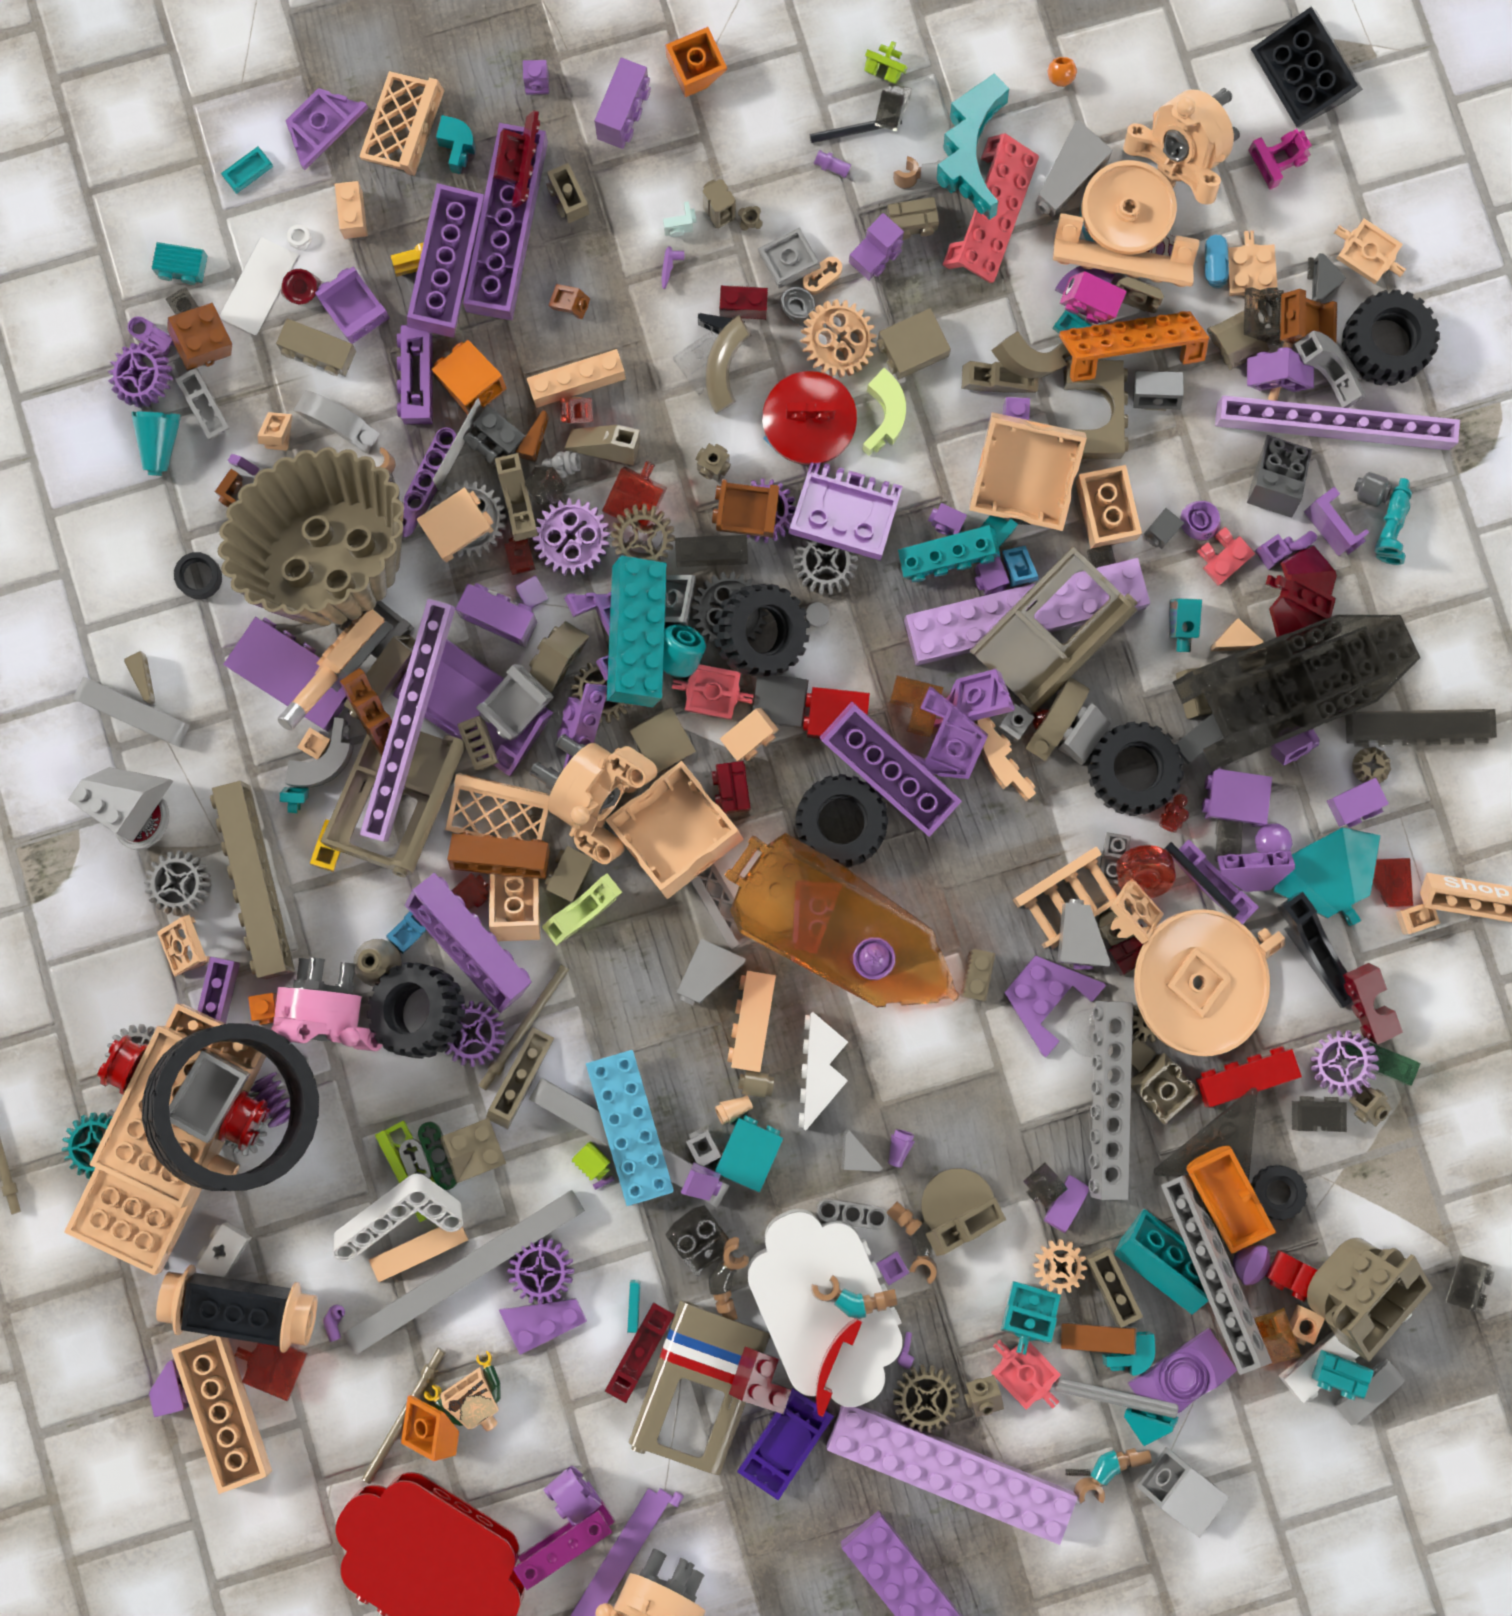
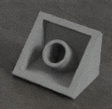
M666 575L664 625L680 624L688 626L692 599L696 587V576Z
M848 1129L844 1131L842 1168L844 1170L879 1172L883 1169Z

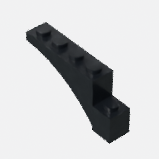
M1304 892L1296 893L1276 907L1288 923L1284 930L1339 1007L1344 1008L1353 1001L1344 988L1346 981L1343 975L1348 972L1328 940L1318 918L1317 910Z

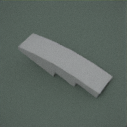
M179 353L168 358V366L172 367L173 370L171 372L207 438L210 440L229 430L230 427L198 368L187 371Z

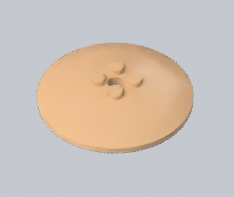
M1206 909L1189 910L1175 914L1163 921L1154 929L1150 939L1143 944L1139 952L1134 974L1136 1001L1149 1029L1159 1040L1172 1049L1194 1056L1219 1055L1242 1044L1252 1035L1261 1022L1270 994V974L1266 957L1259 948L1260 944L1243 924L1222 912ZM1196 976H1199L1202 981L1199 989L1193 986V979Z

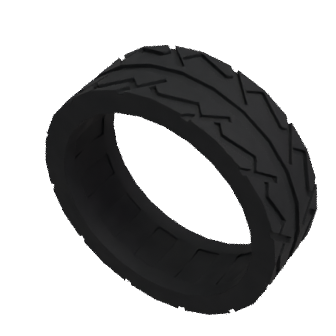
M227 1023L203 1029L176 1042L163 1054L150 1073L142 1099L143 1127L148 1144L157 1160L173 1176L190 1186L208 1191H247L265 1186L282 1177L303 1157L313 1140L319 1117V1093L316 1080L305 1057L292 1043L290 1044L286 1038L273 1030L257 1025L252 1026V1024ZM216 1042H236L252 1047L264 1054L278 1068L285 1080L289 1093L290 1116L288 1127L281 1143L273 1154L259 1166L236 1175H224L213 1172L196 1163L180 1146L170 1122L169 1101L172 1086L179 1071L194 1054Z

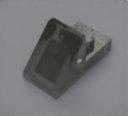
M889 83L887 90H882L875 126L893 131L898 130L912 95V88Z

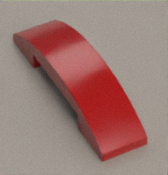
M854 1318L841 1329L829 1345L821 1362L816 1382V1406L818 1415L821 1417L824 1416L833 1394L832 1389L825 1387V1384L843 1342L853 1346L862 1324L860 1318Z

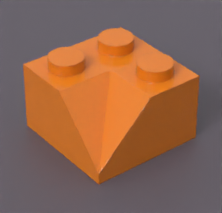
M709 27L665 45L666 58L684 97L706 89L727 71V66Z

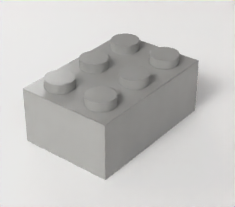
M208 1049L202 1050L169 1105L171 1124L203 1142L209 1143L245 1085L250 1073Z

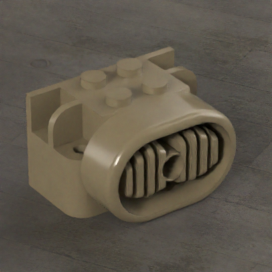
M1356 1237L1343 1242L1318 1269L1309 1284L1307 1302L1314 1312L1326 1319L1340 1343L1369 1362L1432 1290V1286L1414 1255L1411 1254L1406 1259L1396 1248L1380 1250L1366 1240Z

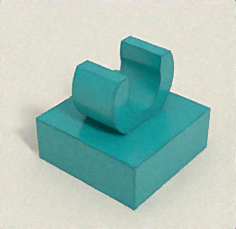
M284 787L280 792V802H288V813H298V810H301V803H305L309 798V788Z

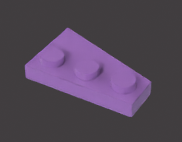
M577 1298L553 1301L550 1304L547 1302L542 1305H524L499 1309L520 1355L587 1322Z

